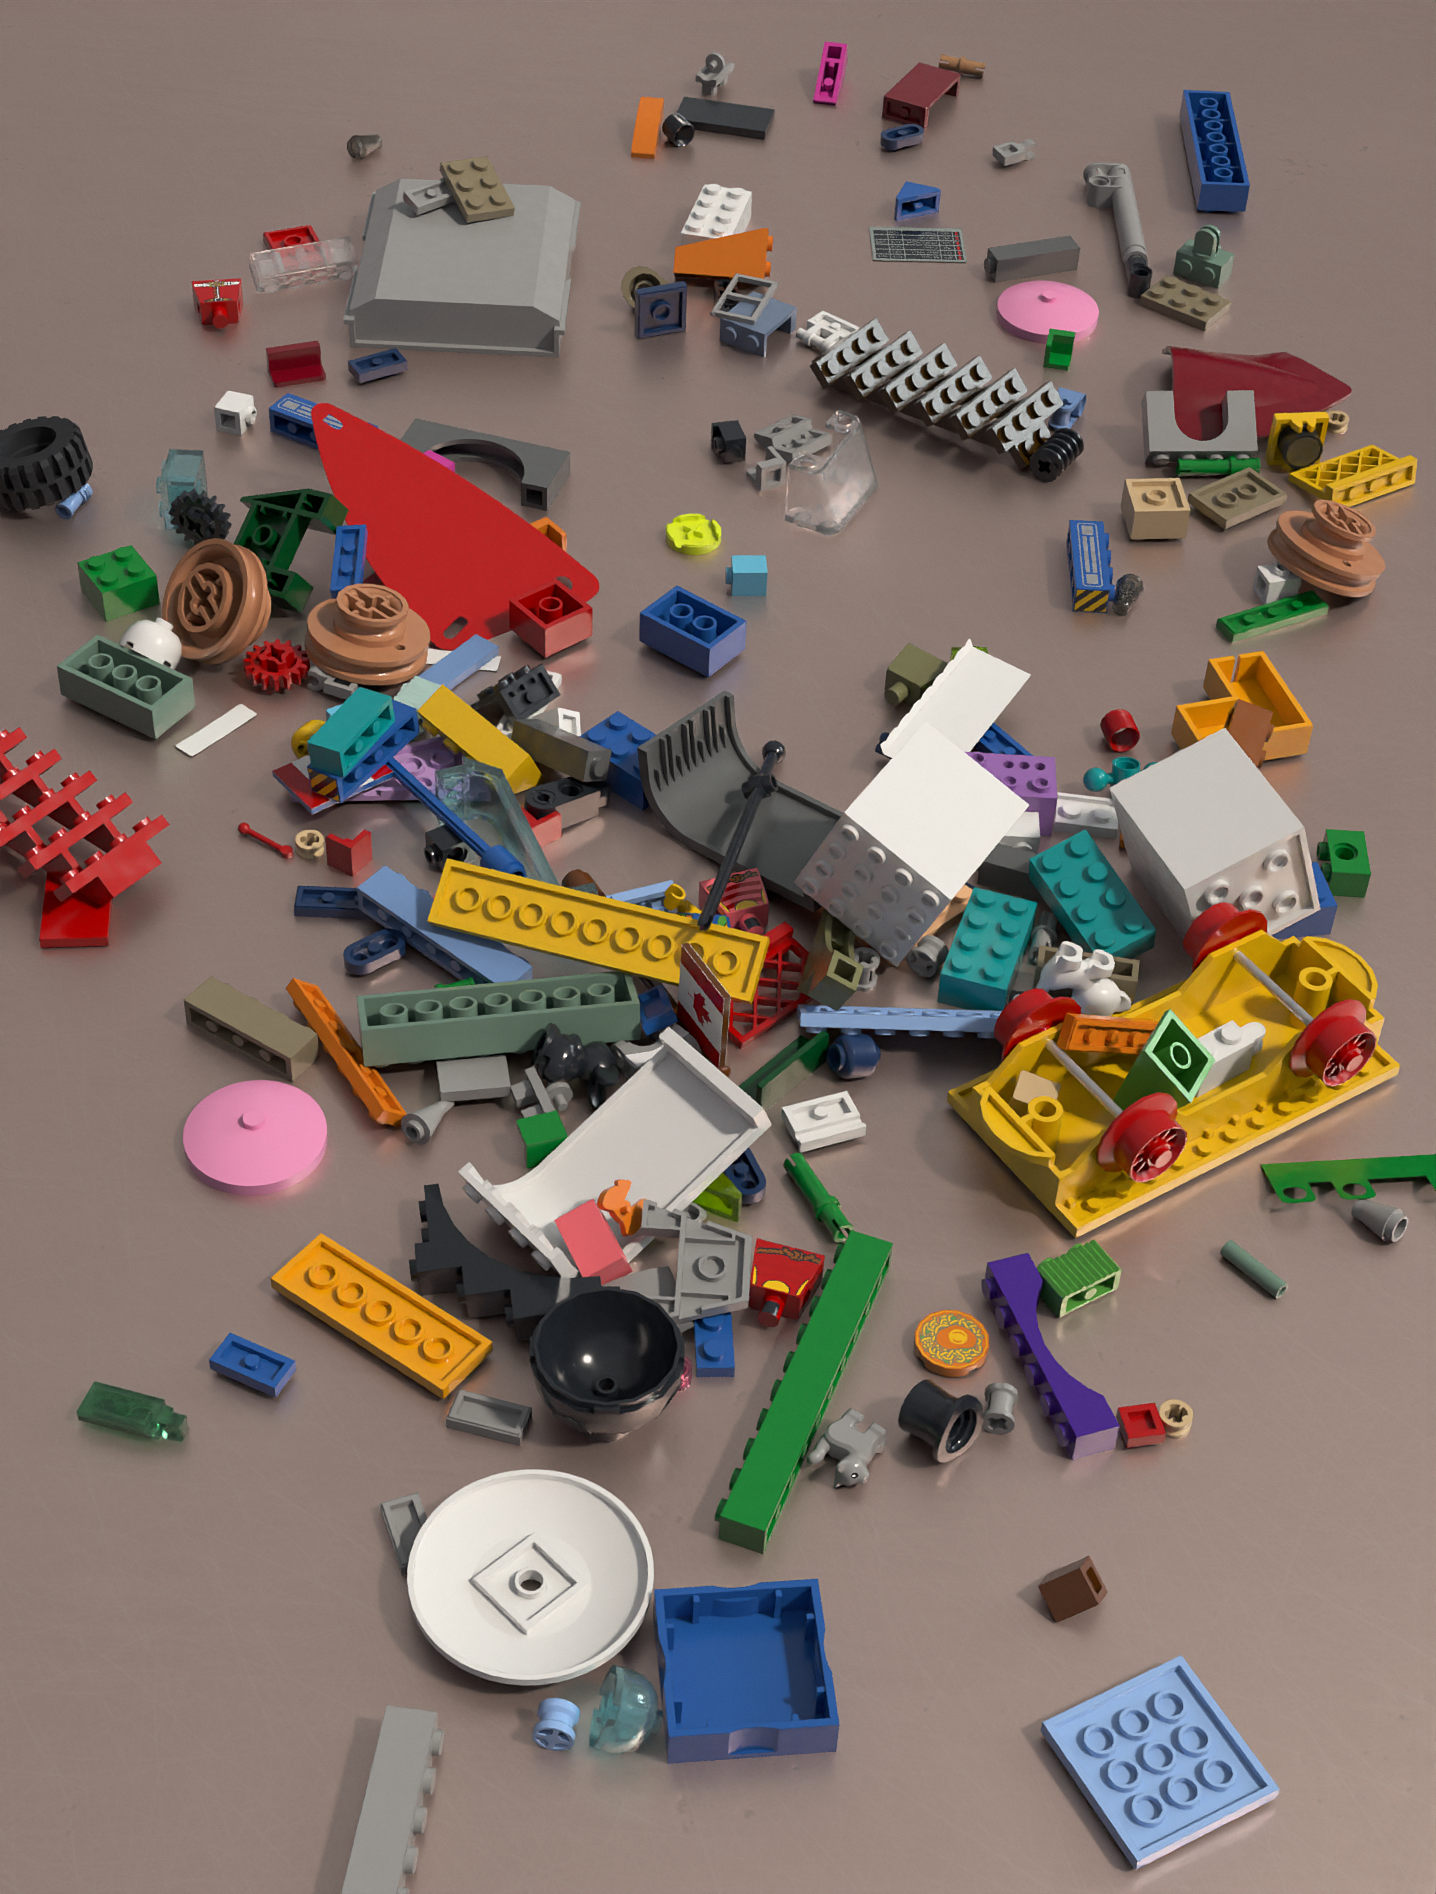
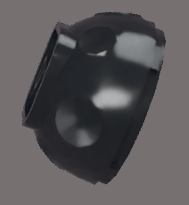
M596 1286V1289L579 1291L557 1302L536 1326L532 1337H530L529 1360L536 1388L544 1403L552 1411V1415L568 1426L583 1432L594 1441L610 1443L622 1439L630 1431L645 1426L649 1421L656 1420L681 1387L685 1362V1338H682L680 1329L674 1320L657 1302L636 1291L620 1289V1286Z

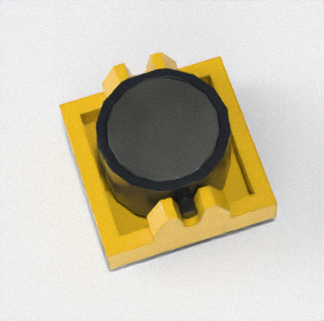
M1328 413L1274 414L1265 455L1267 465H1282L1285 470L1292 473L1294 469L1298 468L1300 470L1314 463H1320L1330 419Z

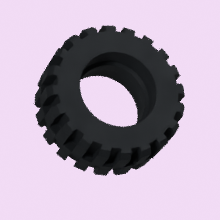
M41 416L37 419L31 420L30 418L18 424H11L7 429L0 430L1 507L8 510L15 508L18 511H25L29 508L35 510L40 509L41 506H51L59 500L63 501L69 498L70 494L77 493L81 490V486L86 485L89 477H91L93 462L78 425L69 419H61L59 416H52L51 418Z

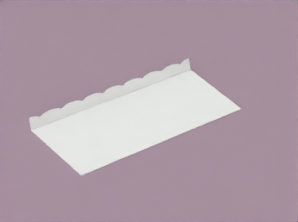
M969 638L966 645L957 652L954 660L947 664L943 673L936 677L932 686L926 689L921 699L902 718L898 727L894 728L887 740L880 744L883 754L893 758L925 721L963 752H970L1030 678L1031 674L973 647Z

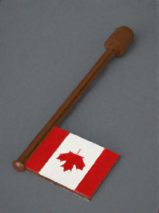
M580 869L570 871L562 880V887L606 897L590 874ZM689 943L681 945L678 1004L665 988L678 1020L676 1024L696 1039L701 1049V1055L729 1078L731 1069L729 1066H725L731 996ZM639 977L648 990L660 984L662 985L661 982Z

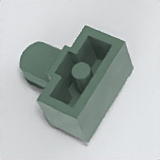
M1207 224L1195 233L1194 240L1189 239L1177 250L1173 273L1219 288L1231 276L1235 254L1221 249L1219 245L1220 230L1213 225Z

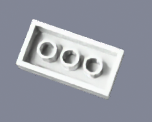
M704 184L681 231L680 246L745 232L751 219L752 192L745 191L742 188H726L718 184Z

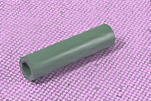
M1229 1240L1222 1247L1220 1254L1275 1298L1278 1299L1285 1293L1288 1284L1234 1241Z

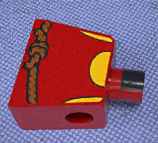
M757 1238L750 1279L748 1306L753 1310L759 1311L757 1319L762 1325L776 1327L781 1317L792 1320L800 1319L822 1283L825 1255Z

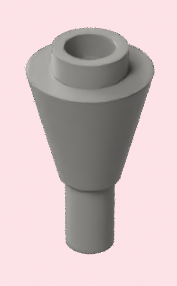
M438 1100L435 1104L404 1115L401 1120V1127L406 1138L420 1145L426 1144L443 1115L454 1106V1101Z

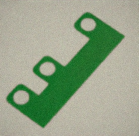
M1436 1154L1261 1164L1277 1196L1285 1203L1315 1201L1316 1196L1308 1184L1312 1182L1331 1181L1339 1196L1347 1200L1370 1199L1376 1196L1367 1179L1426 1176L1436 1191ZM1346 1184H1359L1366 1189V1193L1363 1195H1350L1343 1190V1186ZM1289 1187H1297L1303 1189L1307 1195L1301 1199H1292L1285 1196L1283 1191Z

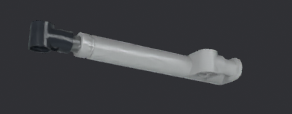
M1091 163L1083 172L1087 188L1086 203L1095 208H1113L1123 265L1126 269L1128 280L1127 294L1132 298L1140 299V296L1150 289L1153 271L1148 267V257L1130 169L1121 163Z

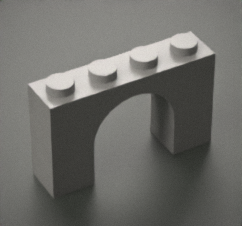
M1254 390L1226 391L1221 402L1223 433L1217 438L1208 441L1191 439L1178 428L1174 414L1173 391L1145 392L1141 402L1145 462L1164 465L1169 462H1177V459H1227L1228 456L1244 459L1254 458L1258 452Z

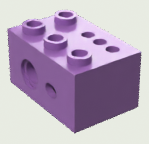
M965 752L1029 804L1024 812H1038L1040 836L1052 835L1057 804L1055 757Z

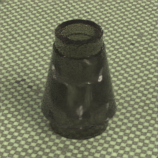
M377 134L354 135L347 142L349 155L357 159H363L382 147V139Z
M1125 574L1117 580L1112 611L1116 615L1126 616L1143 594V581L1140 577L1134 574Z

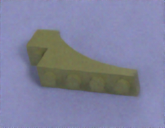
M825 908L797 990L838 1011L856 992L864 966L855 961V933L839 919L832 916Z

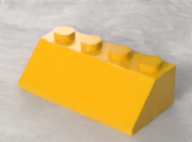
M443 684L417 711L424 720L421 726L430 735L436 737L439 734L445 740L442 743L453 754L457 755L461 752L466 757L464 759L466 764L477 773L480 770L484 771L488 775L486 777L487 781L500 791L504 788L513 795L538 786L545 781V778L527 752Z

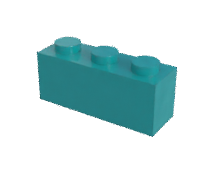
M358 687L307 741L311 767L345 777L395 722L392 697Z

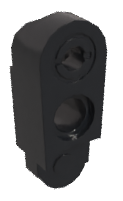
M570 776L529 789L525 793L524 809L536 820L558 811L562 815V829L599 816V808L606 806L609 801L610 785L605 781L582 782Z

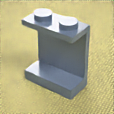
M753 291L748 296L763 299L765 295ZM771 298L755 325L720 318L719 341L764 357L767 350V337L772 332L778 329L791 334L796 330L797 307ZM739 302L728 312L752 317L758 305Z

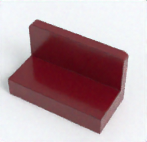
M318 340L266 348L267 371L275 388L326 380V373L321 364V349Z

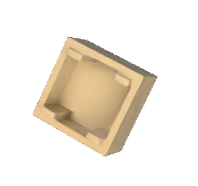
M1180 478L1125 479L1120 507L1130 539L1176 540L1178 538H1186L1191 510Z

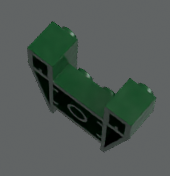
M309 488L241 497L240 501L249 508V511L234 544L251 550L261 561L266 573L271 602L279 608L302 614L314 587L296 572L289 571V567L307 529L336 535L337 526L343 525L349 509L332 494Z

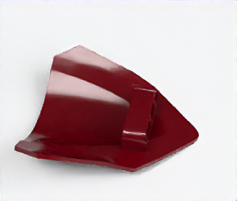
M1166 346L1165 349H1162V354L1170 355L1172 361V391L1176 424L1183 434L1198 441L1212 440L1223 433L1221 402L1226 391L1254 390L1257 440L1269 438L1274 414L1324 412L1348 399L1352 392L1351 387L1287 352L1243 355L1206 352Z

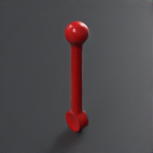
M245 822L238 825V832L240 834H248L280 852L282 858L288 859L293 856V848L291 846H282L250 829L249 824Z

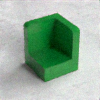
M1049 329L1043 367L1069 370L1075 332Z
M557 1110L517 1120V1129L524 1143L525 1164L527 1168L537 1167L568 1137Z

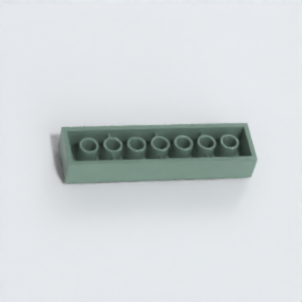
M617 971L356 996L364 1067H386L390 1064L407 1062L419 1064L427 1060H454L467 1056L487 1057L507 1052L521 1054L535 1049L539 1038L549 1023L556 1024L561 1034L570 1035L574 1033L579 1035L583 1046L593 1041L616 1043L619 1040L629 1042L630 1040L641 1039L640 1002L631 974Z

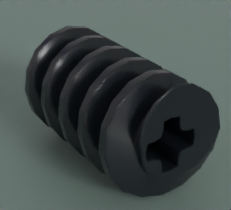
M1060 428L1056 430L1030 457L1029 464L1033 475L1044 482L1056 480V477L1060 476L1083 452V439L1072 429Z

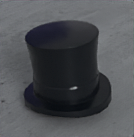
M925 1379L916 1384L905 1398L899 1412L898 1424L901 1430L929 1443L933 1447L934 1459L945 1463L963 1454L974 1443L982 1428L984 1411L981 1402L976 1397L969 1394L963 1395L960 1398L954 1397L932 1380Z

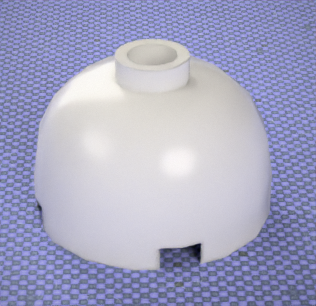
M158 617L155 622L149 620L136 621L129 626L119 642V645L124 647L127 644L132 647V651L162 665L169 666L173 670L176 669L182 655L180 639L171 631L174 626Z

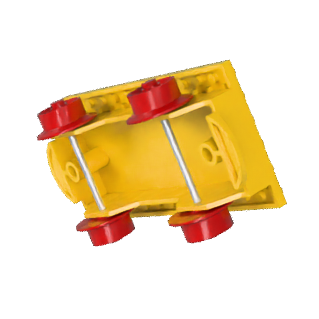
M1222 902L1215 904L1194 920L1184 937L1183 950L1193 960L1191 976L1180 983L1131 1005L1128 1011L1116 1012L1111 1016L1151 1019L1159 1022L1165 1011L1171 1009L1197 1039L1231 1020L1240 1028L1250 1022H1258L1265 1027L1266 1033L1262 1039V1050L1252 1056L1249 1070L1198 1098L1195 1096L1191 1103L1177 1109V1102L1170 1094L1157 1092L1142 1097L1123 1111L1113 1099L1138 1055L1065 1051L1059 1048L1057 1041L1066 1013L1081 1014V1007L1073 998L1061 996L1053 999L1044 989L1035 988L1015 997L997 1018L994 1026V1037L1004 1046L1002 1063L999 1067L948 1091L947 1102L1073 1237L1077 1238L1398 1075L1400 1064L1377 1044L1385 1018L1373 1008L1378 983L1374 971L1365 960L1345 945L1327 938L1306 936L1300 942L1295 936H1292L1281 942L1267 933V919L1261 911L1248 909L1240 912L1231 903ZM1023 1070L1061 1085L1057 1100L1049 1096L1035 1097L1029 1102L1026 1115L1021 1118L1008 1105L1018 1076Z

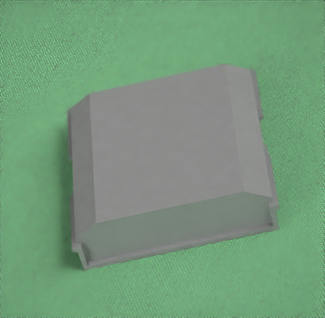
M399 179L376 191H372L362 235L365 243L359 270L355 271L343 319V323L349 325L350 347L559 357L562 335H565L571 286L569 275L572 252L575 251L581 201H575V199L551 186L503 184L515 207L514 216L467 223L456 202L420 215H416L403 200L404 191L435 180Z

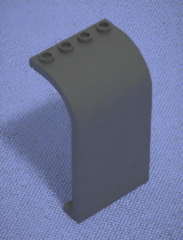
M727 691L718 694L637 747L642 787L656 817L667 831L682 844L719 864L723 861L747 803L742 792V783L749 781L751 776L759 774L760 768L752 761L741 743L736 727L734 695ZM777 781L778 791L772 792L770 797L762 799L733 871L741 872L757 868L764 887L812 912H816L823 906L812 897L806 895L793 882L843 815V812Z

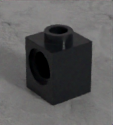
M445 824L425 833V858L430 865H435L441 872H443L447 858L464 863L476 860V853Z

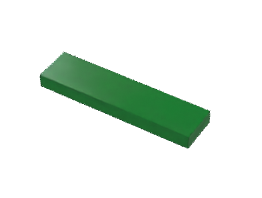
M1311 590L1218 618L1216 628L1231 643L1326 615L1329 605Z

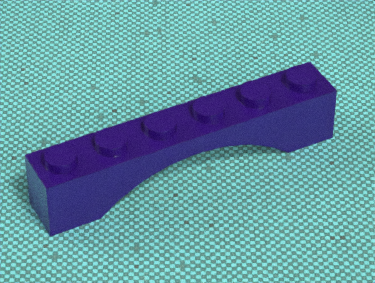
M1029 1253L987 1262L985 1279L981 1281L983 1295L987 1301L991 1300L1000 1328L1006 1329L1010 1337L1012 1352L1016 1358L1020 1357L1025 1367V1376L1028 1384L1031 1387L1035 1386L1040 1396L1041 1409L1046 1417L1050 1416L1055 1426V1435L1059 1445L1066 1447L1072 1460L1115 1449L1120 1426L1105 1397L1069 1375L1054 1359L1044 1343L1038 1328L1036 1314L1043 1280Z

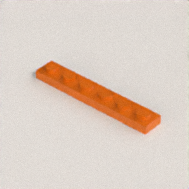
M293 978L286 987V990L294 1000L292 1002L293 1005L308 1020V1027L317 1033L323 1042V1049L334 1058L338 1064V1071L353 1086V1093L369 1109L368 1114L371 1119L380 1125L390 1124L401 1127V1120L407 1113L375 1067H364L361 1047L317 985Z

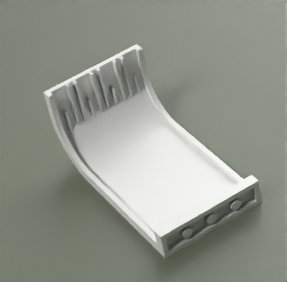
M670 1027L666 1028L659 1035L664 1047L532 1171L513 1182L502 1185H492L487 1179L484 1181L470 1162L458 1171L466 1182V1185L462 1187L465 1193L476 1204L482 1200L488 1206L485 1209L486 1213L499 1226L505 1222L511 1228L508 1231L509 1235L518 1245L524 1248L528 1244L534 1250L531 1254L532 1257L544 1270L547 1271L552 1267L561 1277H582L554 1220L591 1199H594L597 1204L600 1193L609 1187L615 1186V1180L623 1179L632 1182L625 1198L626 1201L630 1202L631 1206L639 1199L646 1198V1200L657 1202V1207L671 1212L674 1209L683 1211L772 1125L763 1107ZM601 1210L628 1262L656 1237L641 1236V1227L635 1234L624 1237L621 1234L619 1223L610 1216L609 1212Z

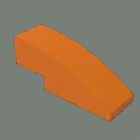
M641 96L633 134L631 157L655 159L664 116V98Z

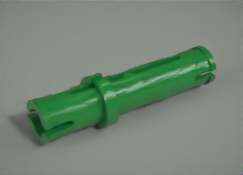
M1228 456L1227 459H1177L1176 463L1179 465H1176L1177 477L1229 476L1248 467L1260 474V470L1257 469L1261 468L1259 458L1236 459L1235 456Z
M794 1153L790 1155L796 1165L793 1166L787 1158L784 1161L783 1167L813 1207V1215L819 1222L825 1224L836 1242L846 1241L847 1237L842 1230L845 1229L849 1235L851 1230L854 1231V1227L842 1213L840 1202L836 1197L830 1196L805 1160L803 1154Z

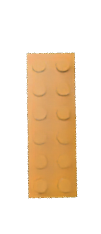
M322 1233L270 1278L271 1288L442 1399L448 1396L493 1351L491 1340Z

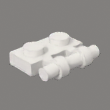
M821 311L807 321V330L802 328L797 330L796 337L801 339L803 344L810 347L814 345L820 348L821 352H824L842 338L856 332L860 327L825 311Z

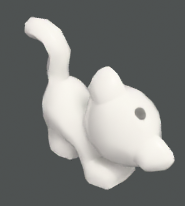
M1063 941L1056 954L1041 971L1040 980L1036 988L1044 989L1047 993L1049 990L1073 989L1071 998L1081 1007V1014L1111 1016L1114 1012H1124L1131 1008V1000L1124 991L1119 990L1114 981L1107 979L1112 975L1115 962L1113 956L1103 950H1094L1089 958L1082 960L1083 949L1075 943Z

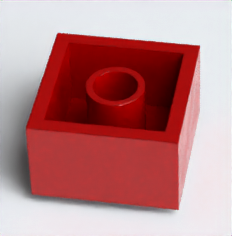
M558 579L509 600L510 629L545 658L592 636L593 608Z

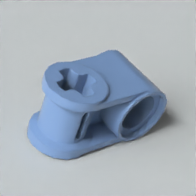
M1060 387L1057 392L1064 404L1052 413L1048 421V427L1054 431L1060 428L1071 429L1078 417L1082 415L1087 397L1084 393Z

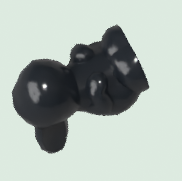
M552 1023L546 1026L531 1058V1065L535 1066L542 1078L548 1082H569L577 1077L585 1081L588 1100L594 1110H597L606 1101L605 1086H614L620 1078L616 1057L603 1041H593L583 1046L579 1035L574 1033L570 1035L561 1034L558 1026Z

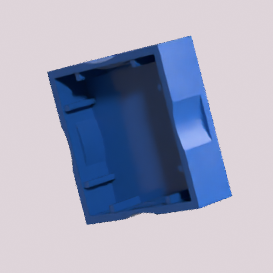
M818 1579L760 1582L737 1588L698 1586L654 1589L653 1623L667 1764L836 1752L840 1724L832 1671L824 1651L825 1623Z

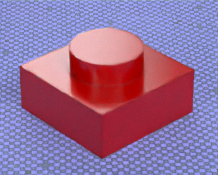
M1155 1403L1118 1407L1116 1418L1127 1448L1164 1443L1166 1432Z

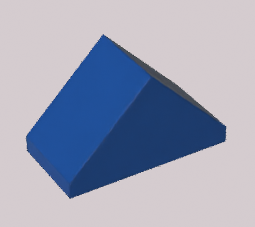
M906 181L896 196L894 220L901 221L939 212L941 190L936 187Z

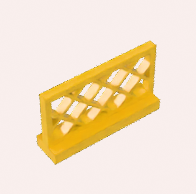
M1372 444L1289 473V481L1322 500L1334 501L1351 507L1415 484L1417 458L1409 455L1399 459Z

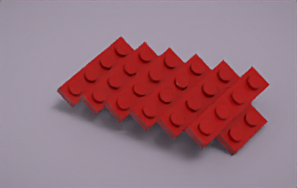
M20 727L11 733L7 729L0 732V801L12 793L34 807L31 810L26 805L12 815V818L15 820L13 823H10L0 810V848L6 845L24 857L26 862L17 868L24 879L42 868L59 879L63 884L53 891L60 902L78 891L95 903L103 906L162 863L147 844L149 839L170 825L162 814L153 821L147 816L132 827L135 834L129 838L124 833L121 835L110 819L133 803L126 792L116 799L112 794L96 805L99 811L91 816L88 811L85 812L75 799L76 796L98 781L90 770L80 777L76 772L60 783L63 789L55 793L52 788L49 790L40 778V775L51 769L62 759L55 748L45 755L40 750L25 761L28 766L20 771L17 766L14 768L5 754L16 748L27 736ZM45 816L64 826L48 838V841L51 843L48 846L44 844L32 828V825ZM82 838L106 853L103 855L99 850L86 859L84 863L87 868L84 870L68 850L69 847Z

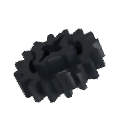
M191 489L189 493L185 490L182 491L172 502V508L168 513L173 516L170 523L178 526L175 532L177 534L183 533L185 535L184 541L186 542L190 539L194 540V546L202 541L213 538L225 540L232 526V523L228 521L231 515L230 513L223 512L225 504L218 505L215 495L210 499L207 497L205 490L198 494L195 489Z

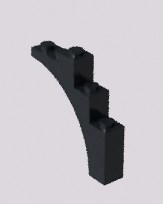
M439 1183L424 1185L425 1200L419 1201L421 1223L427 1222L428 1228L421 1229L422 1243L414 1244L416 1259L409 1260L411 1281H419L421 1296L457 1291L459 1305H467L469 1319L506 1314L507 1328L515 1327L517 1342L530 1340L540 1320L557 1302L579 1291L596 1289V1286H601L600 1276L578 1278L543 1276L515 1269L489 1257L471 1244L453 1224L443 1205Z

